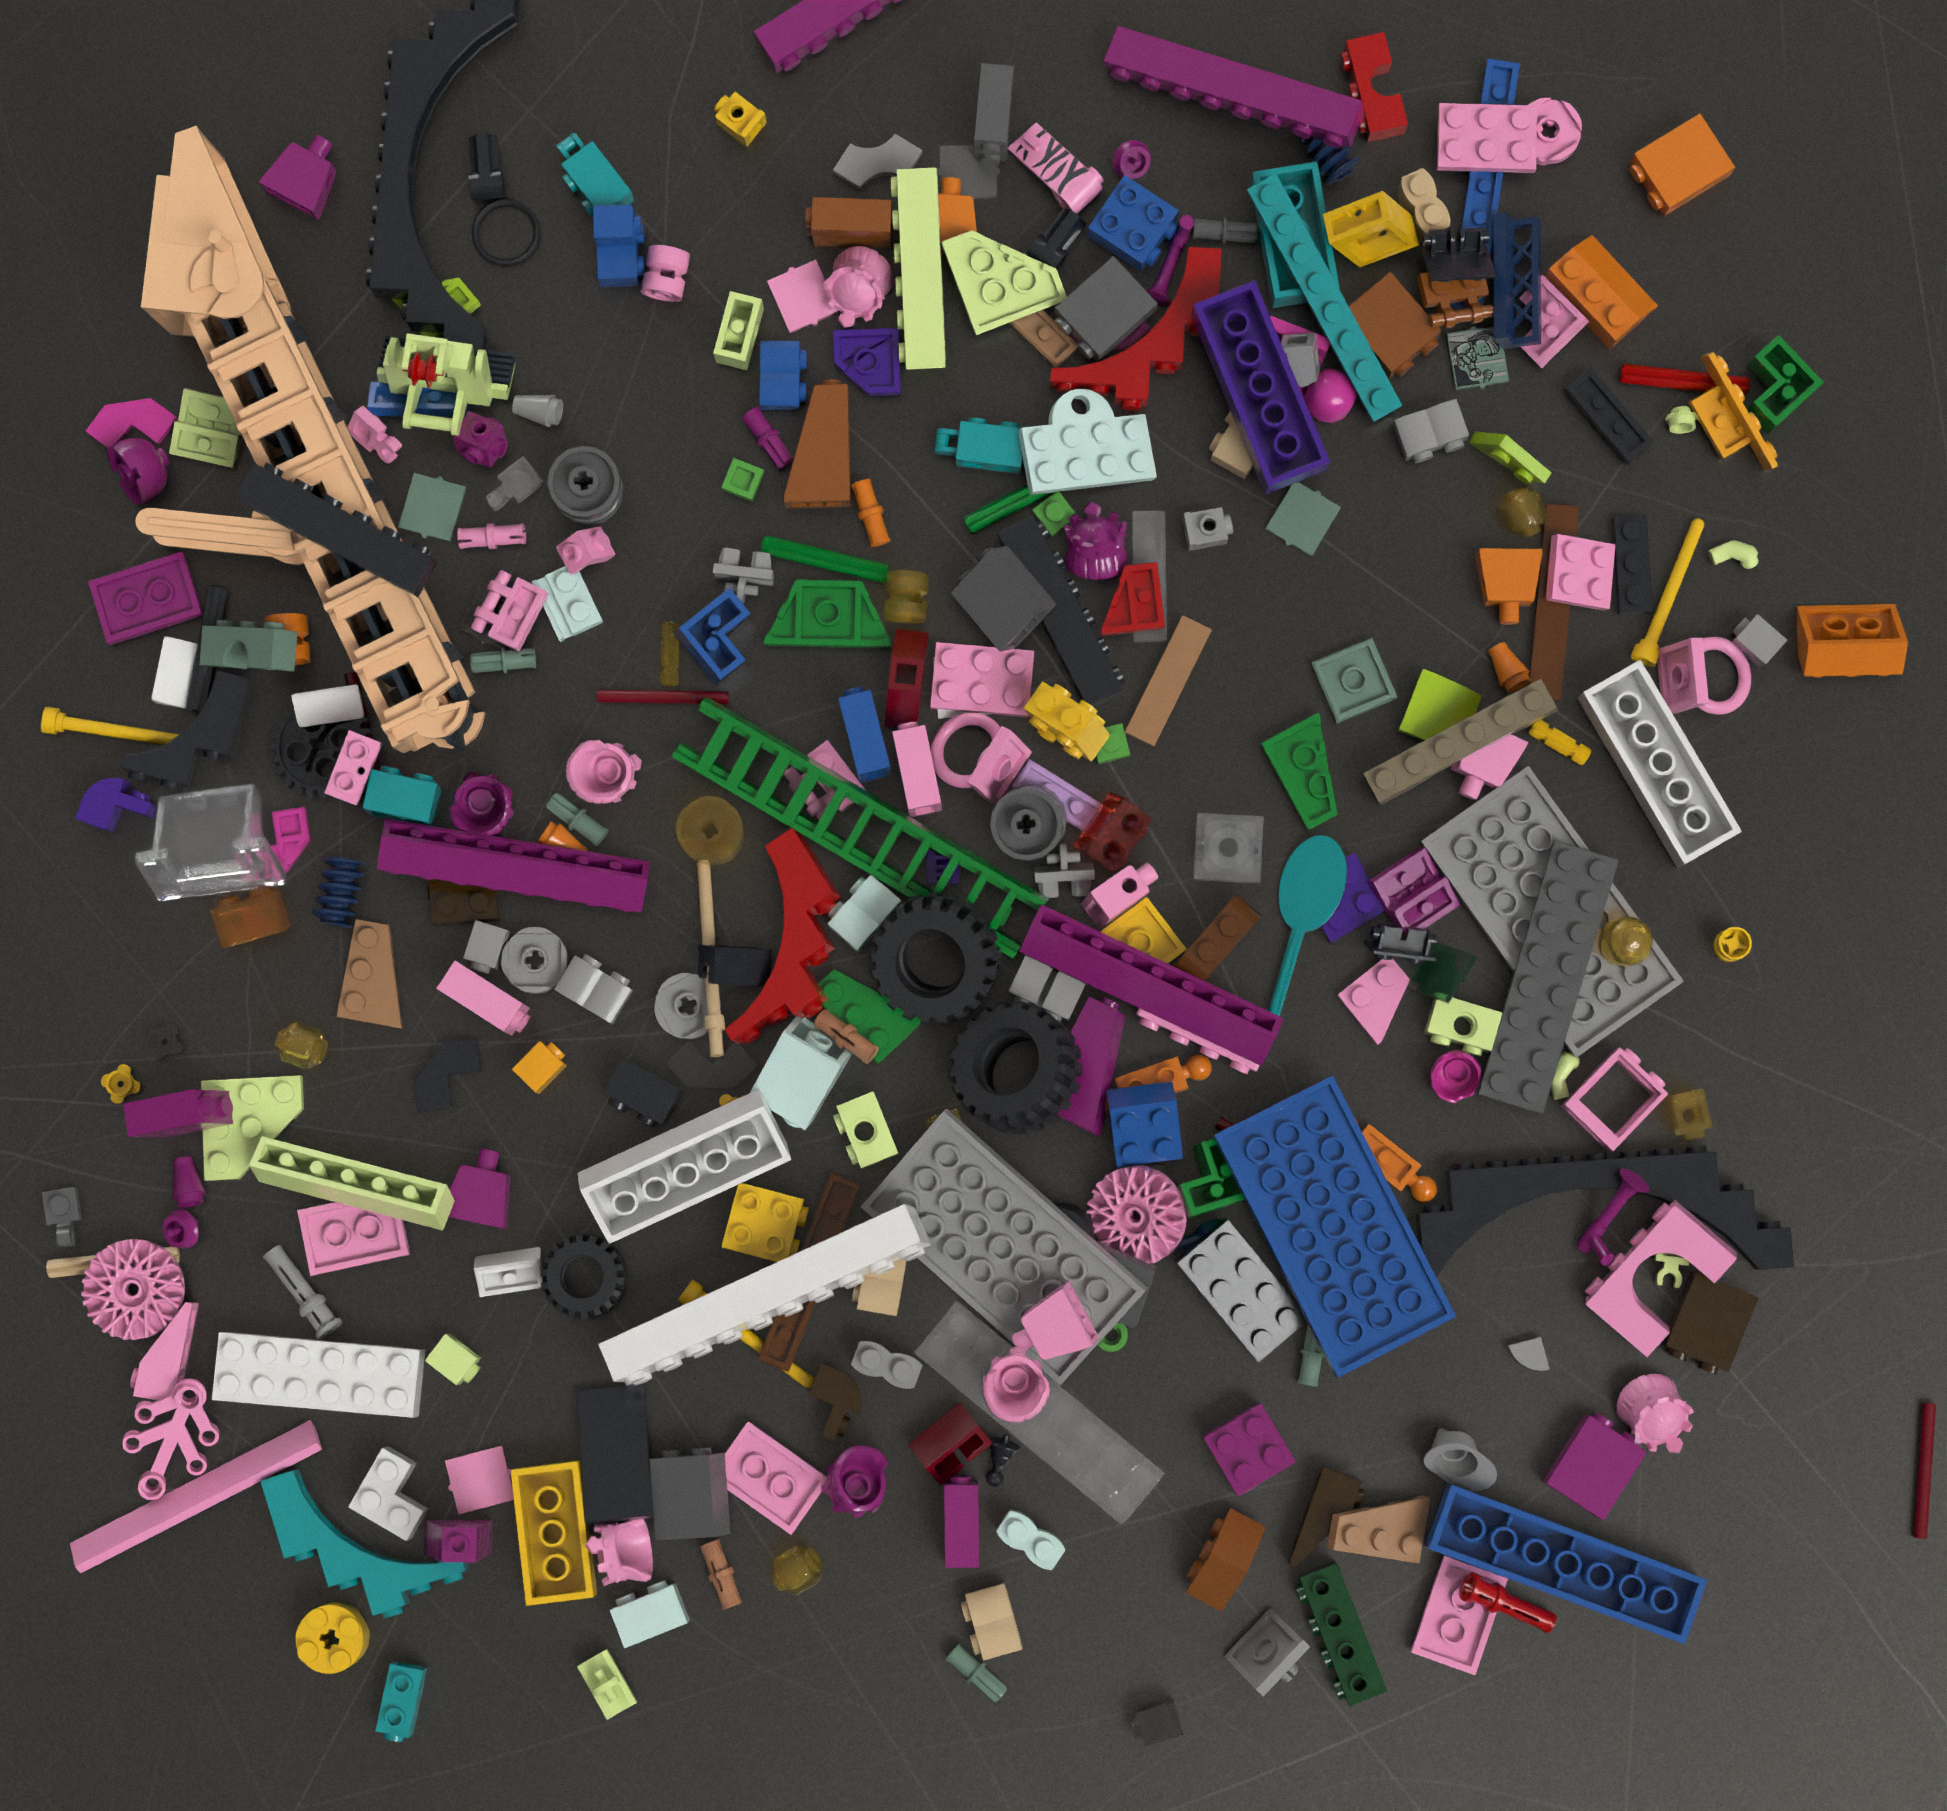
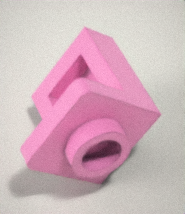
M601 526L578 530L557 545V551L570 574L578 573L587 565L608 561L616 555L610 545L608 536L603 532Z

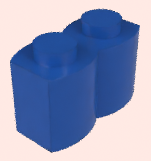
M760 341L761 410H800V402L807 401V383L801 382L800 379L801 369H807V350H801L800 341Z

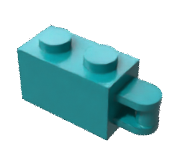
M573 132L556 145V148L566 160L561 164L565 173L561 178L572 193L577 190L585 199L581 204L591 218H593V206L629 205L634 201L631 190L593 141L585 146ZM578 147L579 151L570 156L569 152Z
M968 418V422H960V430L937 429L934 453L956 457V466L1021 474L1023 456L1018 431L1021 429L1020 424L1001 422L999 426L987 424V420L982 418ZM949 438L958 439L957 448L948 447Z

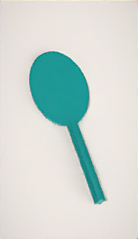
M1314 836L1300 844L1287 861L1281 876L1279 907L1285 922L1292 928L1268 1008L1269 1012L1280 1016L1305 932L1316 930L1325 924L1336 911L1344 893L1347 878L1345 855L1340 845L1328 836Z

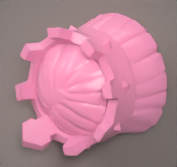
M864 246L849 247L842 251L835 259L833 272L823 283L822 290H827L828 300L826 302L828 309L831 310L835 307L843 313L840 314L838 319L843 328L854 326L856 318L863 317L865 322L873 318V314L878 308L881 309L882 300L885 299V296L894 287V274L890 264L877 251Z
M588 740L581 743L571 753L566 764L567 782H569L571 790L575 791L576 795L586 802H593L595 804L617 803L622 801L621 797L629 789L635 788L637 781L634 780V773L641 769L642 760L636 754L629 755L623 749L624 745L620 743L604 744L600 740Z
M1019 1346L1009 1349V1355L1001 1358L996 1356L991 1361L992 1365L987 1375L983 1376L982 1394L987 1407L992 1414L1007 1422L1014 1421L1017 1423L1023 1422L1024 1419H1031L1042 1410L1050 1394L1049 1383L1043 1376L1041 1363L1037 1359L1032 1360L1027 1357L1026 1350Z
M1647 1374V1376H1639L1637 1379L1629 1382L1620 1392L1616 1413L1626 1426L1631 1427V1433L1635 1434L1638 1444L1643 1442L1649 1451L1656 1452L1657 1445L1667 1444L1666 1448L1669 1452L1680 1453L1683 1442L1677 1436L1683 1430L1690 1432L1693 1427L1688 1420V1415L1694 1412L1692 1407L1686 1404L1687 1401L1681 1399L1676 1384L1665 1375Z
M638 1519L622 1523L595 1524L594 1532L601 1533V1535L597 1539L591 1536L585 1547L591 1554H597L599 1573H607V1576L602 1579L603 1585L606 1586L614 1582L626 1581L627 1579L644 1582L650 1580L653 1571V1556L645 1520Z

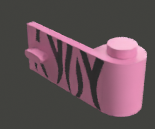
M1037 122L1008 147L1010 153L1051 189L1055 199L1062 208L1065 207L1077 214L1103 191L1101 183L1104 180L1098 171L1093 167L1087 169Z

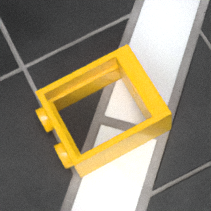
M1384 191L1323 214L1329 244L1359 268L1419 245L1413 216ZM1361 210V214L1356 216V212ZM1386 231V234L1381 236V233Z

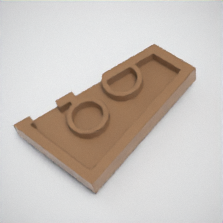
M355 920L336 1017L403 1029L389 925Z
M1422 1495L1413 1497L1411 1500L1394 1501L1378 1507H1365L1333 1514L1327 1548L1336 1551L1420 1563L1431 1497Z

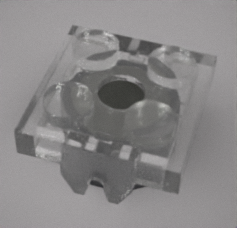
M1197 813L1193 880L1260 884L1264 816Z

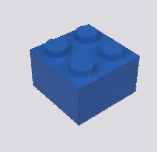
M1172 1081L1106 1090L1116 1167L1183 1159L1177 1100Z

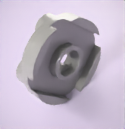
M528 927L517 932L506 943L501 955V965L505 976L515 987L526 993L540 994L556 987L569 965V956L562 940L554 933L541 927ZM534 951H538L539 956L544 958V963L539 964L536 970H532L531 964H526V958L532 957Z
M680 973L670 977L661 985L656 996L654 1012L658 1023L667 1033L679 1039H697L708 1033L705 1031L704 1017L707 1016L705 978H699L697 974ZM685 997L689 1001L695 999L697 1005L693 1008L694 1013L692 1015H689L687 1012H679L678 1008L682 1006L681 1000Z

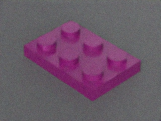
M182 551L88 581L104 636L109 645L203 616L187 559Z

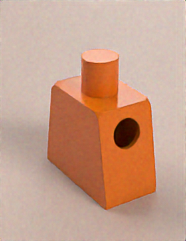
M954 177L942 178L941 194H938L941 242L971 230L977 232L973 197L960 195L961 179ZM941 245V254H945Z
M1479 548L1475 554L1484 606H1499V624H1518L1519 606H1531L1534 602L1542 549Z

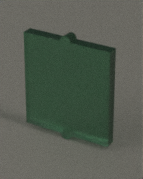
M1436 942V945L1429 950L1436 957V961L1424 960L1422 964H1418L1419 968L1408 983L1407 988L1449 1004L1459 986L1466 981L1465 977L1477 957Z

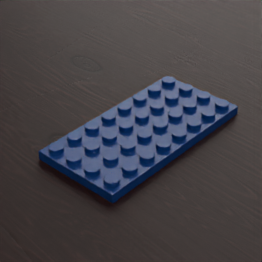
M1333 1075L1213 1136L1335 1378H1339L1456 1317Z

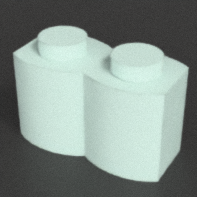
M872 875L867 879L861 877L849 891L853 894L852 897L845 904L841 901L838 902L827 915L831 919L828 922V927L856 952H859L871 940L883 920L902 903L896 895Z
M1009 1509L996 1528L999 1537L1007 1545L1017 1550H1024L1027 1557L1043 1569L1052 1570L1065 1552L1063 1543L1056 1535L1045 1529L1037 1528L1033 1520L1021 1511Z

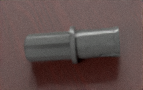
M1198 218L1194 220L1193 239L1221 240L1222 244H1225V241L1255 243L1258 238V225L1256 223L1227 221V218H1224V221Z

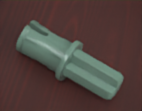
M501 647V651L473 653L470 655L471 670L474 673L503 670L504 674H506L507 670L537 668L535 647L520 649L519 652L516 650H505V647Z
M555 793L546 805L548 810L569 825V830L575 829L595 846L601 843L609 831L587 815L585 808L579 809L560 793Z
M1307 1325L1303 1350L1300 1349L1299 1352L1303 1354L1297 1383L1318 1387L1322 1357L1325 1356L1311 1328Z
M960 1643L946 1657L945 1660L951 1663L968 1679L966 1683H973L991 1701L997 1702L1006 1692V1686L984 1667L986 1663L978 1662Z

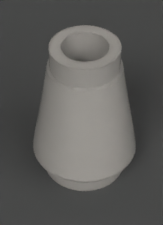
M516 395L512 404V412L550 427L560 423L563 414V401L556 399L555 395Z

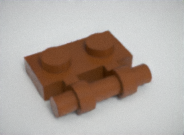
M1428 272L1420 273L1416 277L1424 308L1437 307L1438 313L1428 316L1431 328L1442 326L1444 329L1455 327L1456 323L1469 321L1471 324L1480 323L1483 321V318L1494 317V307L1492 304L1481 306L1478 302V299L1486 298L1489 294L1486 279L1480 281L1468 279L1452 280L1450 282H1431ZM1464 302L1465 309L1453 310L1450 304Z

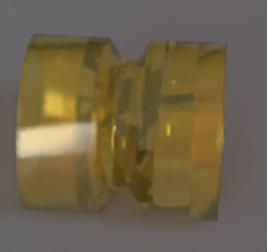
M907 570L887 572L886 592L890 594V597L885 600L884 619L891 622L909 624L926 622L927 602L922 598L928 594L929 575Z

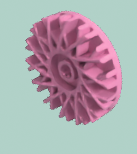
M1125 1166L1107 1174L1102 1181L1096 1184L1097 1188L1091 1192L1094 1194L1093 1198L1087 1203L1091 1207L1087 1210V1214L1091 1213L1094 1233L1099 1243L1149 1264L1156 1263L1174 1251L1185 1232L1186 1210L1180 1191L1165 1174L1148 1166Z
M142 1239L115 1242L108 1245L103 1251L98 1252L96 1257L90 1261V1267L84 1272L86 1277L82 1279L84 1291L81 1292V1296L85 1299L83 1305H86L89 1311L87 1315L93 1318L92 1322L95 1325L98 1324L102 1328V1332H108L112 1337H120L123 1340H137L158 1334L169 1325L182 1307L185 1295V1282L182 1270L172 1254L154 1242ZM131 1283H135L139 1288L135 1296L129 1292V1285Z

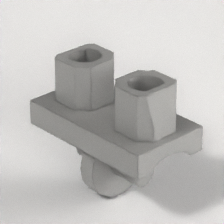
M722 548L719 562L714 563L713 574H715V579L738 582V584L726 582L725 591L730 588L734 593H737L738 599L743 604L745 595L758 596L759 586L747 585V583L767 586L774 585L775 576L773 570H771L770 553L753 552L751 567L739 566L740 550Z
M1066 843L1059 844L1060 853L1047 854V864L1034 865L1035 883H1038L1040 893L1047 898L1059 897L1058 881H1071L1072 896H1087L1090 893L1091 880H1095L1093 862L1070 863L1080 862V852L1067 853Z

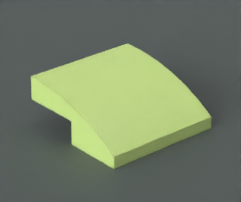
M189 388L183 389L178 421L174 422L169 454L234 468L243 436L238 431L236 421L224 397Z

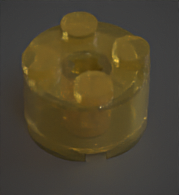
M704 796L691 802L681 811L676 824V835L680 846L693 861L708 866H719L732 861L739 853L745 839V828L739 813L728 801L715 796ZM710 824H714L716 830L719 831L718 834H713L712 839H708L703 832V829H709Z

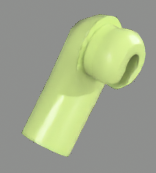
M1737 540L1729 541L1708 550V556L1713 565L1734 558L1739 560L1745 569H1751L1759 561L1757 557L1758 551L1754 546Z
M1562 1052L1551 1085L1553 1100L1570 1097L1565 1079L1573 1069H1577L1579 1066V1058L1575 1057L1571 1052Z

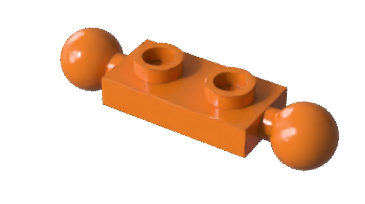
M1195 1054L1187 1060L1186 1065L1181 1066L1177 1056L1117 1077L1115 1082L1117 1088H1126L1172 1081L1175 1094L1189 1089L1186 1081L1187 1078L1197 1081L1206 1079L1212 1071V1064L1205 1055ZM1107 1097L1105 1102L1106 1113H1108Z
M1368 1124L1362 1133L1387 1182L1399 1192L1406 1185H1409L1411 1194L1417 1201H1431L1436 1196L1437 1185L1431 1177L1415 1174L1422 1165Z

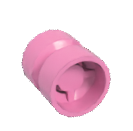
M666 245L649 246L646 267L650 270L643 275L641 293L657 300L681 301L685 281L681 276L687 274L690 254L682 249Z

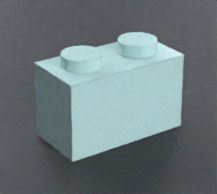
M666 1580L648 1586V1594L636 1598L633 1592L615 1600L617 1606L613 1607L610 1612L624 1648L687 1624L690 1621L676 1583L667 1585Z

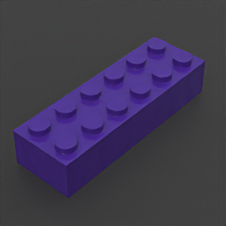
M1252 281L1193 304L1191 316L1264 493H1271L1326 471L1330 460L1256 282Z

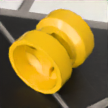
M1730 927L1721 931L1713 941L1715 955L1724 962H1734L1744 958L1749 954L1752 947L1750 935L1740 927Z

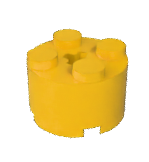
M343 1602L327 1603L311 1610L300 1622L296 1632L297 1654L301 1661L317 1672L324 1674L338 1673L355 1664L364 1655L369 1644L370 1632L368 1625L357 1608ZM334 1630L335 1637L339 1638V1642L331 1645L330 1639L326 1638V1634Z

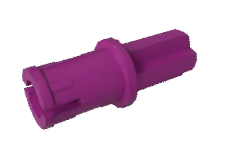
M759 407L751 409L742 417V420L758 440L757 446L763 447L778 469L787 467L793 461V456L779 438L778 429L772 428Z

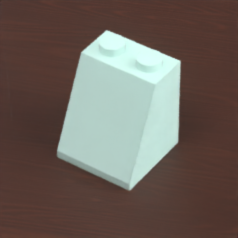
M796 1016L783 1031L750 1093L760 1089L771 1111L782 1116L784 1121L795 1128L801 1127L806 1130L816 1117L852 1053L846 1048L840 1049L837 1047L834 1039L819 1028L814 1027L815 1020L812 1018Z

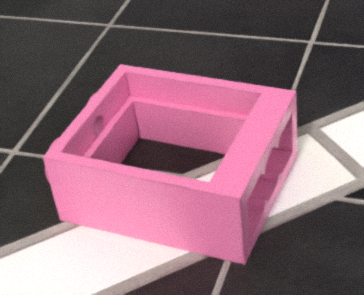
M918 722L901 724L898 726V731H893V738L909 816L914 817L942 811L925 725L918 726Z
M349 730L326 787L325 794L358 805L382 743ZM360 767H363L365 769L363 775L359 774L358 769Z
M457 961L453 962L437 987L439 991L511 1036L515 1031L520 1033L530 1019V1016L527 1014L530 1009L528 1006Z
M1620 1047L1614 1049L1578 1086L1570 1097L1560 1105L1607 1152L1614 1151L1668 1095L1663 1089L1665 1086L1664 1081L1652 1071L1647 1074L1639 1066L1641 1063L1639 1057L1628 1048L1622 1050ZM1617 1062L1651 1096L1613 1133L1580 1099Z

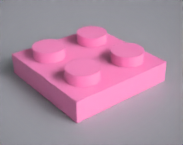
M1561 534L1552 535L1546 601L1602 611L1610 609L1615 544Z

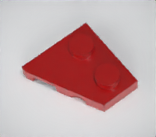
M1152 562L1124 566L1101 629L1102 636L1165 629L1158 563Z

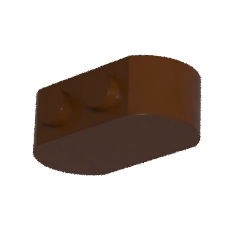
M1236 894L1177 961L1174 967L1206 981L1262 915Z

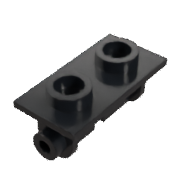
M1378 924L1377 927L1372 926L1370 929V939L1373 941L1364 940V944L1373 953V956L1379 959L1392 960L1393 956L1403 957L1406 961L1416 964H1422L1424 960L1436 961V957L1429 949L1436 945L1437 936L1427 929L1407 927L1405 939H1401L1403 931L1401 926Z

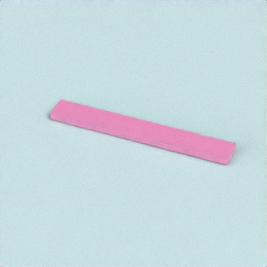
M309 1420L178 1487L159 1499L153 1500L71 1542L70 1547L76 1569L81 1574L321 1451L322 1447L315 1425Z

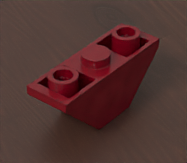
M896 629L887 689L885 727L898 728L901 724L918 722L929 637L928 632Z

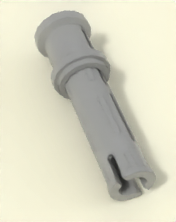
M277 1245L268 1251L263 1258L299 1304L300 1316L308 1319L317 1332L315 1336L320 1340L336 1330L343 1321L341 1318H336L325 1304L326 1298L324 1295L314 1292L301 1272L282 1249L283 1247Z

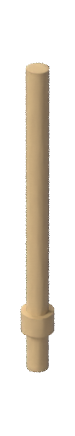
M701 861L697 863L702 944L716 945L710 862ZM707 974V978H705L707 1016L704 1017L705 1031L709 1032L710 1056L721 1057L724 1055L722 1031L725 1030L724 1015H721L719 984L708 983Z

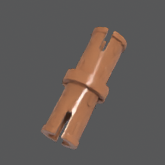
M824 1009L817 1016L814 1027L819 1028L834 1039L837 1047L840 1049L846 1048L865 1064L872 1061L879 1048L857 1033L855 1026L845 1024L827 1009Z
M720 1539L699 1546L710 1573L707 1577L709 1582L713 1581L722 1610L743 1603L732 1576L735 1572L733 1567L729 1568Z

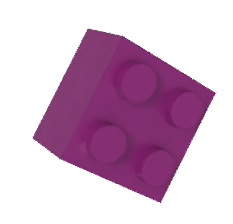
M1259 1402L1201 1436L1235 1495L1238 1497L1296 1463L1263 1405Z

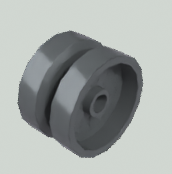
M578 446L568 449L555 459L549 470L547 484L550 496L561 514L575 524L592 526L603 523L616 513L622 503L624 486L618 468L608 454L596 447ZM590 483L587 490L581 489L583 484Z
M1027 784L1014 788L999 799L992 811L990 828L994 841L1004 853L1015 859L1029 861L1045 856L1060 843L1066 832L1067 814L1064 804L1056 793L1044 786ZM1027 815H1030V820L1035 819L1036 824L1033 827L1026 826L1024 819Z

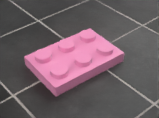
M1439 103L1437 170L1535 173L1537 106Z
M936 642L930 708L1029 717L1024 707L1031 696L1034 651L1010 649L1000 652L996 647Z
M337 1202L297 1210L310 1276L410 1255L404 1220Z
M750 1421L745 1424L725 1453L727 1490L792 1535L822 1492L821 1486L826 1483L827 1476Z
M1442 1555L1410 1652L1476 1675L1497 1612L1489 1613L1483 1609L1482 1605L1473 1601L1469 1603L1462 1601L1459 1597L1460 1585L1465 1576L1470 1572L1480 1575L1481 1579L1488 1583L1497 1582L1503 1585L1504 1588L1508 1578Z

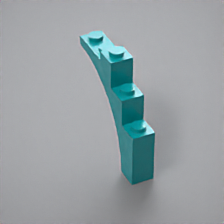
M299 1469L261 1481L284 1559L294 1556L295 1562L315 1556L313 1549H317L328 1587L338 1584L339 1590L358 1585L357 1578L361 1577L373 1616L382 1613L383 1619L403 1613L401 1606L410 1603L406 1590L410 1589L411 1595L430 1590V1582L442 1579L444 1585L463 1579L462 1572L470 1569L468 1562H412L386 1557L362 1547L342 1534L322 1514L308 1493Z

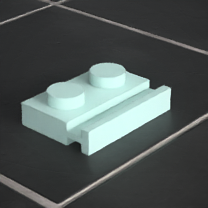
M566 566L545 575L543 578L532 581L533 585L549 593L543 607L560 642L603 623L580 571L570 574Z

